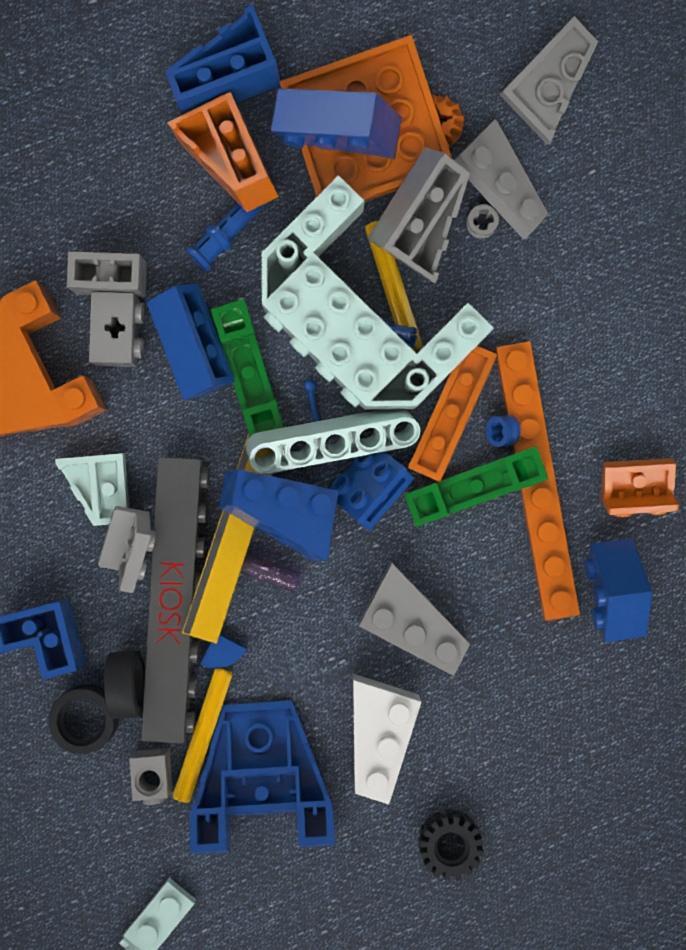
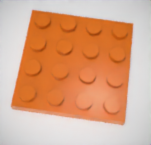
M412 35L280 81L282 89L377 93L402 117L395 159L339 150H325L304 145L301 150L316 197L338 175L364 202L398 191L425 147L443 152L452 159Z

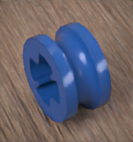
M513 415L494 416L488 420L486 435L493 446L514 445L519 440L520 424Z

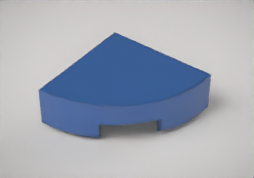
M220 634L217 644L211 642L200 665L208 668L227 667L238 661L247 650V647Z

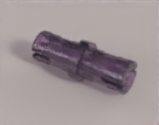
M247 553L240 573L257 579L258 584L265 585V583H269L291 591L294 594L302 572L275 564L272 558L266 557L264 560Z

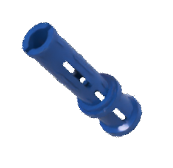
M237 203L216 225H208L205 229L206 234L193 247L188 246L185 252L201 269L208 272L211 269L210 264L223 250L228 251L231 248V240L267 203L249 212H246Z

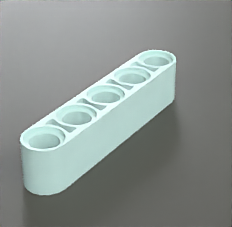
M376 410L258 432L248 438L246 452L252 468L259 473L268 474L409 447L418 440L421 429L418 422L407 410ZM403 421L408 422L403 431L394 432L397 424ZM374 428V432L370 437L360 438L363 430ZM333 434L340 435L339 440L335 444H325L329 436ZM295 442H306V445L302 450H290L291 446ZM263 447L272 449L267 457L258 458L255 456L256 452Z

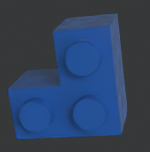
M627 538L590 544L589 559L584 560V567L587 579H593L595 584L593 586V595L596 608L591 610L595 629L601 630L604 642L646 637L652 589L633 539Z
M70 597L1 615L0 654L33 645L42 680L75 672L87 665Z

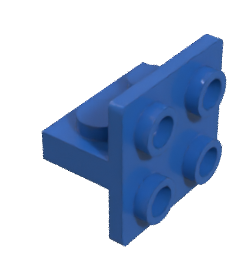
M379 452L355 457L346 470L334 480L329 489L338 490L337 504L370 531L415 478L407 472V469L386 452Z

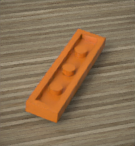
M476 346L450 373L408 468L441 483L495 363L497 354Z

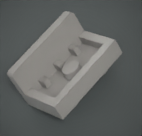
M115 506L101 549L98 565L102 568L118 570L119 591L133 593L137 580H143L147 565L144 557L146 551L152 552L156 531L151 530L149 512Z

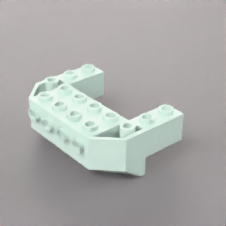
M338 175L262 252V305L267 313L264 319L277 332L283 329L292 338L289 343L303 357L309 354L318 363L314 368L328 382L334 379L343 388L340 392L341 395L352 406L356 407L359 404L364 410H414L494 328L467 303L416 354L318 258L364 212V200Z

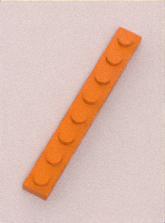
M531 342L496 347L494 350L495 354H497L496 361L506 415H513L518 420L521 430L519 440L512 445L513 454L537 446L549 478L546 481L520 490L543 620L549 621L580 615Z

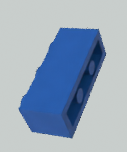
M198 284L176 285L146 302L183 400L209 395L235 382Z

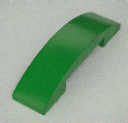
M242 299L212 308L213 320L235 380L233 385L249 436L251 437L253 434L262 431L284 428L254 335L255 332L245 300Z
M534 446L446 478L441 483L436 482L406 493L404 496L415 526L418 527L510 492L546 481L549 478L538 448Z

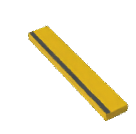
M248 433L237 469L259 473L252 468L246 452V443L248 438H250ZM263 447L256 452L255 456L258 458L267 457L272 449ZM225 510L222 511L182 631L183 634L215 644L218 643L255 529Z

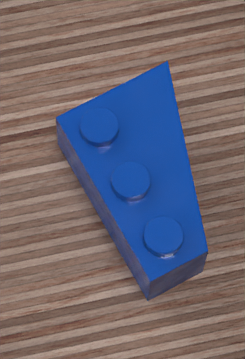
M253 4L248 6L244 10L245 14L230 26L225 24L218 30L219 35L205 46L198 45L165 71L182 115L228 92H231L237 103L281 86L277 63Z
M278 89L271 132L283 140V144L289 147L303 148L304 145L325 150H339L395 159L402 117L377 93Z
M241 469L225 472L219 505L221 509L250 526L269 534L281 544L293 548L310 561H327L338 490Z

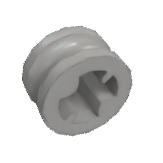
M481 204L474 207L469 213L466 222L468 232L478 239L490 237L498 226V213L489 205ZM479 214L487 215L485 219H491L492 223L487 225L486 230L478 229L480 224L474 225L473 221L478 219Z

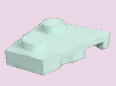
M124 453L55 459L58 469L62 470L70 483L72 492L84 506L85 513L93 526L109 525L115 506L129 508Z

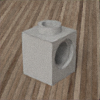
M170 748L135 751L129 758L132 801L143 800L144 805L163 803L164 799L168 798L173 791ZM148 770L156 772L160 777V783L156 785L149 784L144 778V772Z

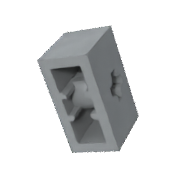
M68 251L67 288L75 294L91 295V292L134 293L137 297H146L147 262L140 254Z
M91 292L89 362L93 365L138 367V359H142L144 354L143 338H139V324H144L145 306L144 303H140V299L134 293ZM119 322L125 327V331L119 332L117 338L111 332L112 329L118 328Z

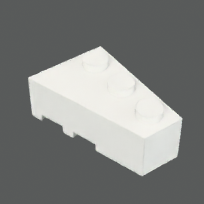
M353 674L355 794L389 804L419 712L421 699L419 694Z

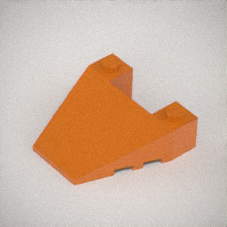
M36 280L3 296L0 300V436L76 426L107 410L93 380L82 375L55 389L29 334L61 319V316L47 288Z

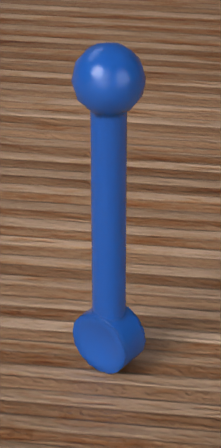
M308 379L303 383V389L308 393L312 421L316 422L319 421L314 393L316 382Z

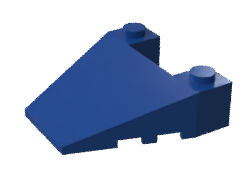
M277 701L223 705L211 742L205 770H203L195 803H193L190 812V853L194 855L231 853L230 817L297 812L298 845L300 848L336 846L333 805L293 702Z

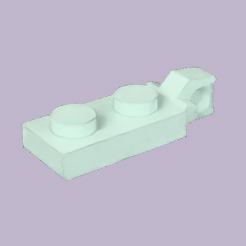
M169 877L125 931L124 937L119 944L125 948L124 950H157L192 908L196 899Z

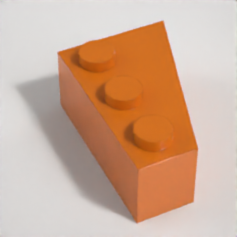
M231 92L167 122L181 146L246 212L279 197Z

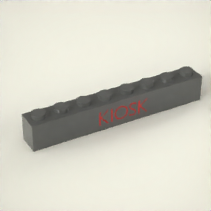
M158 457L154 518L156 537L152 552L141 741L184 743L189 733H194L196 713L190 712L191 698H196L198 677H192L193 663H198L200 642H194V637L183 634L182 631L202 572H198L199 558H204L206 551V538L200 537L201 523H206L208 516V503L202 502L203 488H209L210 468L204 467V460Z

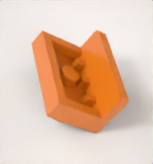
M673 458L603 462L601 501L607 513L617 517H629L632 514L638 513L664 515L667 512L678 511L679 503L674 496L675 461Z

